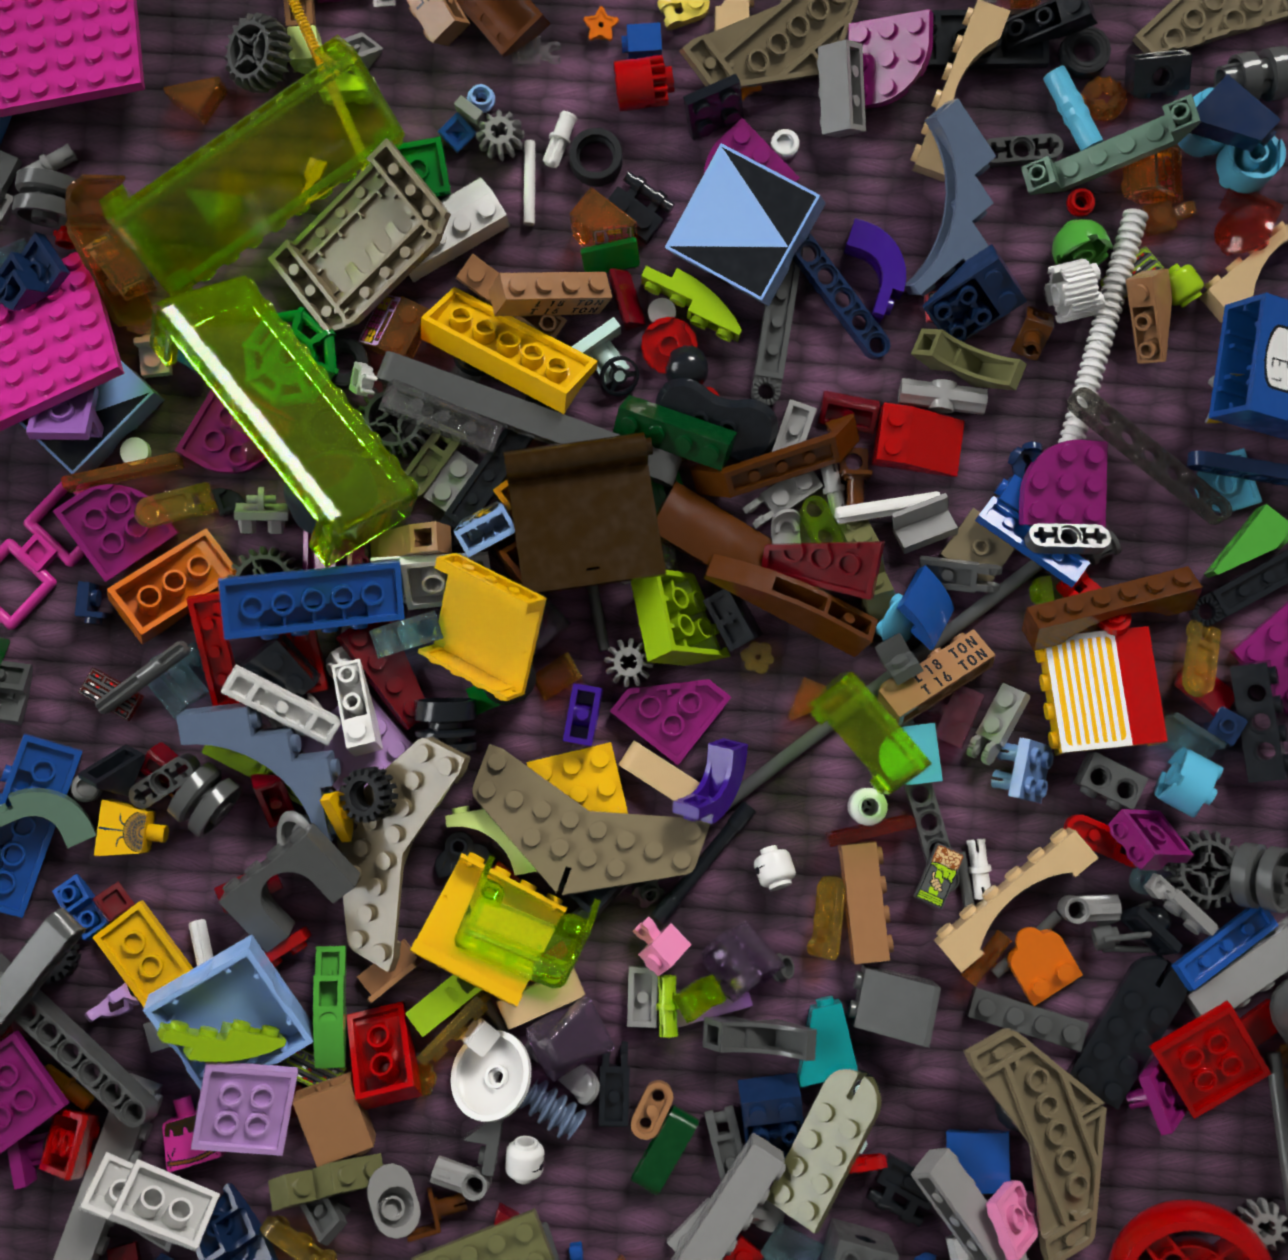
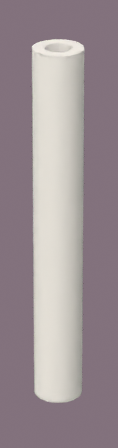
M534 140L524 141V225L526 226L535 225Z

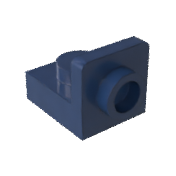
M78 581L75 616L85 618L84 623L102 625L103 620H112L113 614L96 612L102 600L99 585Z
M1220 707L1212 721L1204 723L1200 733L1224 747L1234 746L1246 726L1247 720L1225 707Z

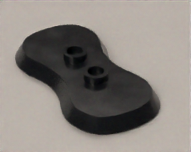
M687 378L672 379L665 383L655 400L657 405L737 432L729 458L737 463L770 453L775 444L778 433V419L775 412L761 401L753 399H725L713 394L697 381Z

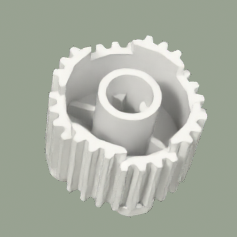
M1083 258L1048 267L1047 273L1051 275H1049L1050 280L1049 283L1045 284L1044 290L1048 305L1055 306V312H1057L1055 319L1057 323L1061 324L1093 316L1098 310L1104 308V296L1098 291L1099 286L1097 283L1100 279V269L1097 263L1089 264V261Z

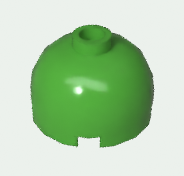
M1075 219L1067 222L1054 237L1052 255L1056 265L1083 258L1089 261V264L1097 263L1099 265L1107 259V250L1109 248L1112 250L1113 245L1102 225L1093 220Z

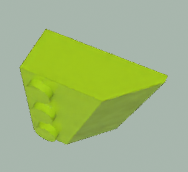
M666 569V576L631 581L647 662L689 666L730 657L727 647L720 649L715 637L720 632L716 624H712L705 613L706 606L703 602L705 598L693 573Z

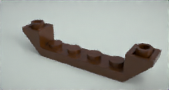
M854 414L826 422L827 434L724 467L721 471L703 464L689 467L697 494L732 498L841 462L860 441Z

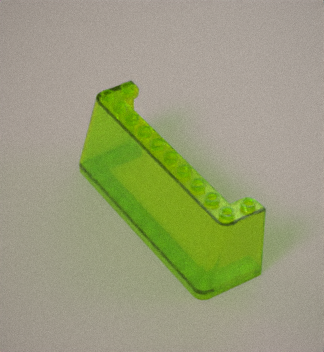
M338 34L314 50L322 62L321 65L132 196L127 188L121 184L99 200L107 222L171 297L178 296L183 298L193 290L195 284L201 280L203 282L208 281L216 274L218 268L224 264L230 265L234 263L245 249L257 247L263 241L265 235L271 231L277 232L287 224L286 221L294 215L300 216L308 211L310 204L315 200L327 198L333 193L335 186L341 182L347 183L354 179L358 170L370 164L366 158L386 138L392 141L397 148L403 144L405 132L354 46Z
M241 275L174 295L153 304L149 346L166 367L177 362L179 347L316 519L309 547L325 567H329L409 517L418 497L417 491L419 488L416 481L404 472L397 457L387 451L383 446L380 436L370 430L362 414L357 409H353L347 401L343 390L333 384L329 379L326 369L316 363L311 356L309 348L299 342L291 326L287 322L282 321L276 313L274 305L262 296L253 279H248L246 276Z

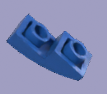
M75 874L52 890L60 907H64L85 928V932L82 935L83 940H92L94 935L110 924L92 899L95 897V894L80 875Z

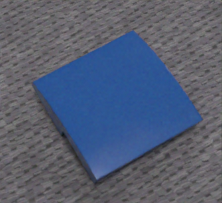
M924 565L915 573L897 609L913 623L910 632L929 650H932L954 611V606L942 583Z
M948 1129L946 1131L947 1148L957 1156L959 1163L975 1181L977 1188L982 1194H995L1004 1182L1011 1181L1010 1131L979 1129V1131Z

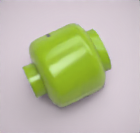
M1177 263L1169 268L1172 306L1181 305L1183 308L1202 295L1201 290L1204 287V282L1192 265L1187 264L1180 267Z

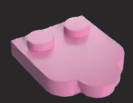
M1006 1181L986 1203L989 1219L993 1222L998 1235L999 1245L1004 1251L1006 1259L1020 1260L1038 1236L1035 1196L1031 1191H1026L1020 1181Z

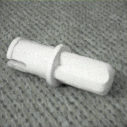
M560 112L554 132L549 134L550 142L543 157V161L548 167L557 168L559 166L565 148L571 143L569 138L577 122V117L571 112Z

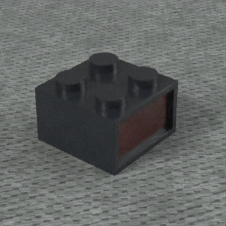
M285 633L279 634V637L276 639H271L239 664V666L299 697L313 688L321 676Z

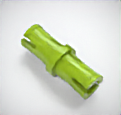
M660 975L657 976L659 996L658 1003H656V1010H659V1037H677V1010L680 1009V1003L677 1002L676 995L677 976Z

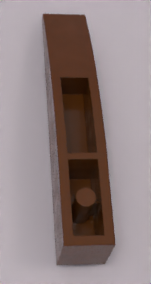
M718 554L711 556L704 579L854 658L872 643L878 619L827 592L774 570Z

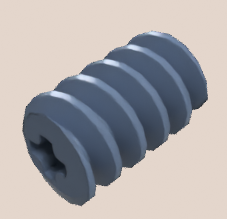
M537 1079L528 1090L519 1108L522 1109L529 1104L530 1110L528 1115L530 1117L539 1112L538 1123L541 1124L548 1119L547 1130L551 1131L557 1126L559 1129L556 1137L559 1139L567 1134L568 1141L585 1118L586 1110L581 1109L575 1113L577 1103L572 1102L565 1106L567 1101L565 1094L556 1099L558 1089L554 1087L547 1092L549 1082L544 1080L537 1084Z

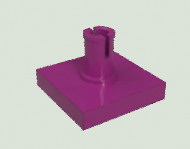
M1154 1056L1139 1076L1142 1088L1130 1090L1126 1099L1127 1102L1133 1101L1129 1103V1107L1132 1110L1150 1106L1161 1135L1173 1134L1188 1110Z

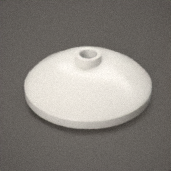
M497 1030L500 1033V1037L484 1057H480L463 1044L452 1066L451 1089L458 1107L467 1116L478 1121L495 1122L508 1117L521 1105L529 1090L531 1062L528 1052L518 1038L501 1030ZM502 1073L503 1078L502 1081L499 1082V1076Z

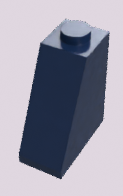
M1227 74L1196 107L1201 123L1190 133L1252 152L1259 143L1265 146L1275 136L1277 132L1273 128L1281 119Z

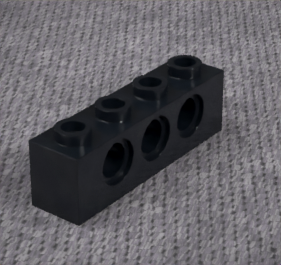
M1270 660L1233 664L1230 666L1237 714L1247 720V724L1241 732V740L1248 782L1285 780L1288 777V753H1285L1284 742H1288V731L1286 724L1281 725L1279 713H1283L1284 708L1281 695L1276 696L1274 684L1279 683L1277 667H1271ZM1254 684L1261 685L1266 691L1265 698H1254L1250 693V687ZM1260 713L1267 715L1271 721L1270 726L1267 728L1259 727L1255 723V715ZM1260 744H1272L1275 748V755L1271 757L1264 756L1259 750Z

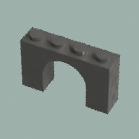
M314 823L305 829L299 827L289 836V841L283 846L280 843L275 845L266 854L267 858L261 863L258 860L254 861L244 871L245 875L239 879L233 877L222 888L224 893L218 903L249 935H253L266 952L289 937L295 921L271 896L268 888L269 878L283 872L301 874L310 879L334 903L355 888L361 874Z

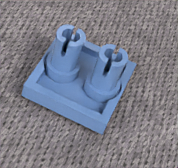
M1019 738L1018 745L1006 743L1004 748L1002 747L1001 749L1009 752L1000 751L997 758L999 760L1015 762L1013 773L995 770L992 777L1003 779V781L991 779V786L995 789L1009 790L1008 796L1041 804L1042 798L1045 797L1048 789L1046 777L1048 769L1051 768L1053 763L1052 749L1046 744L1026 738Z

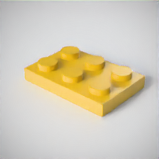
M144 900L136 903L92 937L143 1007L149 994L193 969Z

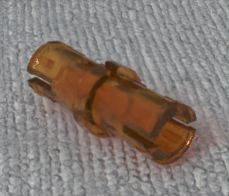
M997 929L996 933L982 949L984 954L962 972L961 976L976 987L991 967L995 968L998 964L996 960L1013 941Z

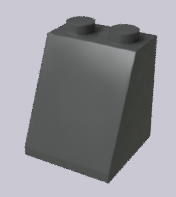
M862 964L861 971H856L853 988L857 989L855 1001L850 1000L848 1007V1018H851L852 1025L859 1029L930 1048L941 987L929 978Z

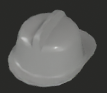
M396 1164L383 1165L375 1170L369 1179L367 1187L372 1215L379 1231L387 1237L395 1239L406 1237L418 1225L421 1214L413 1181L408 1171L402 1166Z

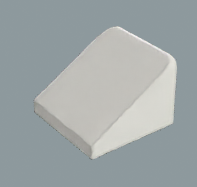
M478 1015L460 1036V1040L477 1055L484 1057L500 1037V1033Z

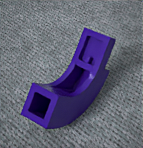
M855 218L843 254L862 259L875 270L879 280V290L871 315L877 322L881 323L884 315H890L895 299L900 300L906 285L905 262L896 242L884 230L874 224Z
M725 738L708 743L707 762L703 778L694 792L673 802V813L683 815L684 819L688 821H703L710 824L717 822L731 806L741 785L746 766L748 744Z

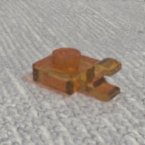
M1171 199L1145 205L1140 209L1149 216L1145 222L1146 236L1175 230L1177 227L1176 221L1191 218L1192 213L1197 212L1194 201H1188L1172 207Z

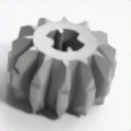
M498 109L496 112L497 117H492L491 114L487 113V122L479 121L478 126L481 131L476 133V137L481 142L479 144L481 151H488V157L491 159L498 154L499 159L503 162L504 154L508 153L510 157L514 158V149H522L523 145L520 140L525 138V134L520 129L522 125L519 119L513 120L511 112L503 117L502 112Z
M629 638L628 647L625 648L623 641L620 639L617 641L621 649L620 651L611 646L608 648V651L615 655V658H604L605 663L614 664L613 667L606 669V673L618 672L613 678L614 683H618L622 676L625 677L624 687H629V678L633 677L635 685L638 686L640 685V680L637 675L640 674L648 679L649 674L642 670V668H653V663L643 662V659L647 658L645 653L640 654L644 648L643 642H640L637 648L634 649V639ZM634 656L636 658L634 663H637L634 669L631 667L627 668V670L621 667L624 665L621 662L622 658Z
M1259 1197L1256 1203L1251 1199H1246V1209L1237 1207L1238 1211L1242 1214L1239 1218L1252 1228L1266 1247L1276 1251V1241L1286 1243L1284 1237L1281 1236L1282 1233L1288 1232V1226L1284 1224V1221L1287 1219L1286 1215L1279 1211V1206L1274 1202L1267 1203V1200ZM1261 1222H1263L1264 1224H1263V1226L1260 1228V1227H1259V1224H1260Z

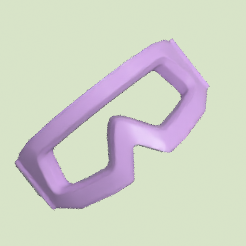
M124 983L109 993L100 1004L87 1011L85 1017L89 1022H92L99 1017L107 1019L120 1016L133 1010V1006L139 1005L136 997L131 996L128 985ZM123 999L124 1007L110 1012L109 1002L114 1004Z

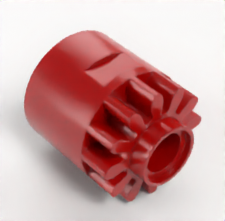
M662 55L613 61L620 112L669 105L668 93H674L675 91L672 66H665Z

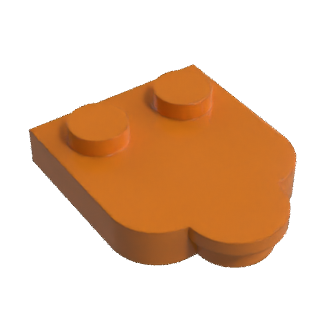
M1025 927L1017 933L1015 938L1016 946L1010 950L1007 963L1028 1001L1033 1006H1036L1083 976L1062 937L1050 929L1038 930L1035 927Z

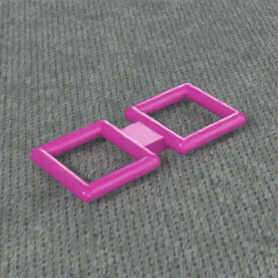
M66 476L24 520V526L33 536L23 547L13 539H6L0 545V563L11 553L42 582L12 616L0 606V623L8 630L16 629L57 585V580L46 570L56 557L68 567H73L85 555L78 545L70 553L38 524L69 490L74 495L86 490L72 476Z

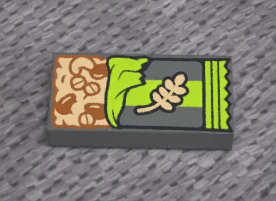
M936 842L914 897L942 909L965 855Z

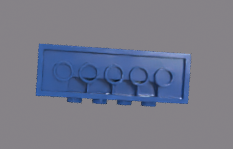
M398 560L218 578L225 640L261 636V639L269 640L278 638L281 633L291 632L292 636H304L309 634V630L321 629L323 633L338 631L339 627L350 626L351 629H364L368 627L369 623L405 620L401 566Z
M24 733L12 766L6 764L0 781L5 782L3 792L0 793V804L6 803L7 807L11 806L12 804L8 798L9 793L26 788H46L67 795L83 750ZM27 816L0 827L1 913L23 918L56 827L51 821L38 816Z

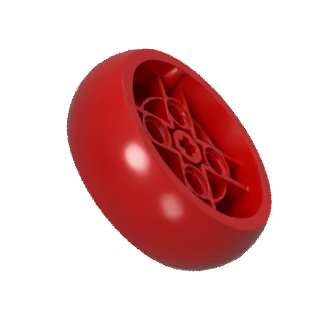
M1189 1199L1161 1202L1138 1213L1118 1234L1109 1256V1260H1137L1142 1252L1146 1250L1150 1255L1149 1260H1165L1169 1255H1178L1179 1258L1177 1260H1272L1268 1249L1260 1237L1242 1219L1217 1205ZM1203 1231L1222 1238L1215 1243H1211L1194 1236L1175 1237L1172 1233Z

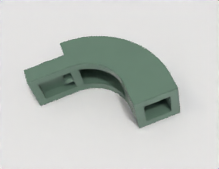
M26 788L9 793L8 798L12 804L11 806L7 807L6 803L0 804V827L27 816L42 817L51 821L59 829L67 848L96 836V830L86 811L75 800L61 792L46 788Z

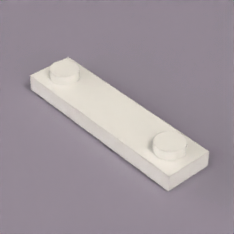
M237 664L221 688V693L326 746L329 745L342 724L341 717Z

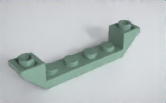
M1192 94L1162 106L1164 116L1053 163L1050 157L1046 156L1021 167L1028 193L1031 195L1065 192L1177 145L1201 123Z

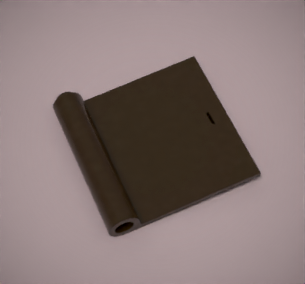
M644 432L504 452L522 586L542 594L666 576L648 466V455H653L651 437L645 438Z

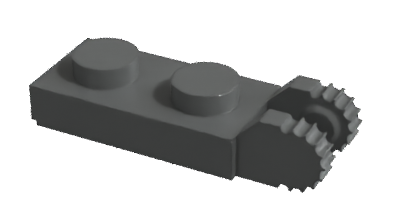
M929 556L920 557L919 568L926 565L946 590L971 593L976 591L997 593L1000 591V584L996 582L977 581L978 574L1001 575L1002 567L999 565L979 564V562Z

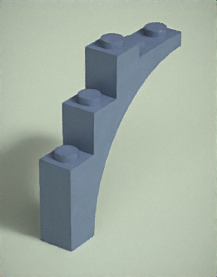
M959 99L945 102L925 119L936 141L943 163L946 190L945 208L940 230L931 252L923 265L905 285V290L909 295L924 296L936 287L935 282L938 279L949 276L968 259L989 246L974 223L981 220L987 214L986 209L993 204V201L977 179V176L989 169L990 165L988 163L996 155Z
M243 703L185 709L176 716L181 745L198 744L227 748L260 762L291 788L302 803L311 823H314L331 842L333 841L336 832L320 803V799L325 793L333 792L332 788L328 787L332 786L338 779V776L341 775L340 761L338 758L335 759L334 750L299 754L301 751V738L299 734L295 733L294 729L288 726L259 729L262 724L261 713Z

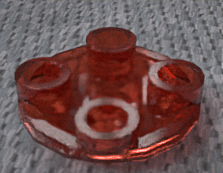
M1256 205L1241 206L1225 214L1217 223L1214 231L1215 242L1224 255L1262 250L1269 244L1268 238L1272 234L1274 227L1272 215L1265 208Z

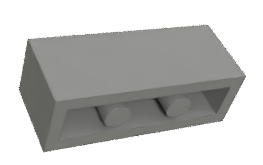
M846 39L819 46L817 67L819 70L820 87L818 94L821 106L820 126L822 128V135L839 138L866 132L862 44Z

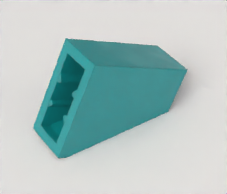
M833 996L816 999V1004L809 1007L806 1027L817 1030L815 1060L799 1061L797 1079L800 1087L825 1082L832 1073L838 1070L850 1069L858 1071L841 1001L833 999Z

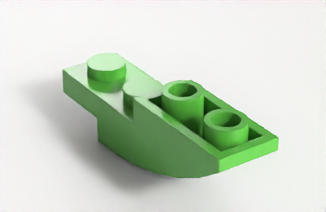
M346 946L316 947L313 981L315 1069L345 1068L347 1007H345Z

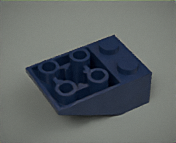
M993 244L968 259L922 307L938 329H942L964 342L1026 303L1027 300L1020 285Z
M796 1073L738 1080L745 1144L752 1133H755L782 1150L785 1160L804 1123L801 1094Z

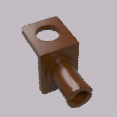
M1028 306L1025 321L1012 345L1011 351L1028 359L1038 360L1054 328V315ZM1034 315L1040 316L1045 320L1039 319Z
M853 448L839 462L840 479L847 482L846 505L864 503V482L868 481L872 476V470H868L867 448ZM851 454L858 455L862 460V465L857 470H851L846 465V458Z
M427 1187L434 1222L415 1228L413 1232L407 1235V1241L412 1242L441 1233L440 1221H442V1217L468 1211L464 1195L458 1193L437 1199L433 1195L432 1187Z

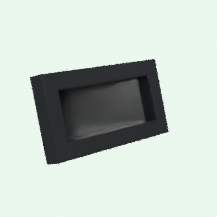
M125 744L79 772L78 776L97 789L128 796L129 790L133 786L144 763L145 755Z

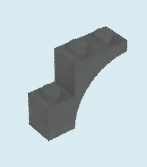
M735 1016L704 1017L703 1047L720 1053H762L812 1061L815 1060L817 1030L779 1019L750 1021Z

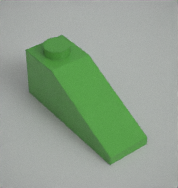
M1267 504L1256 508L1204 575L1207 578L1219 575L1276 548L1281 549L1288 542V520Z

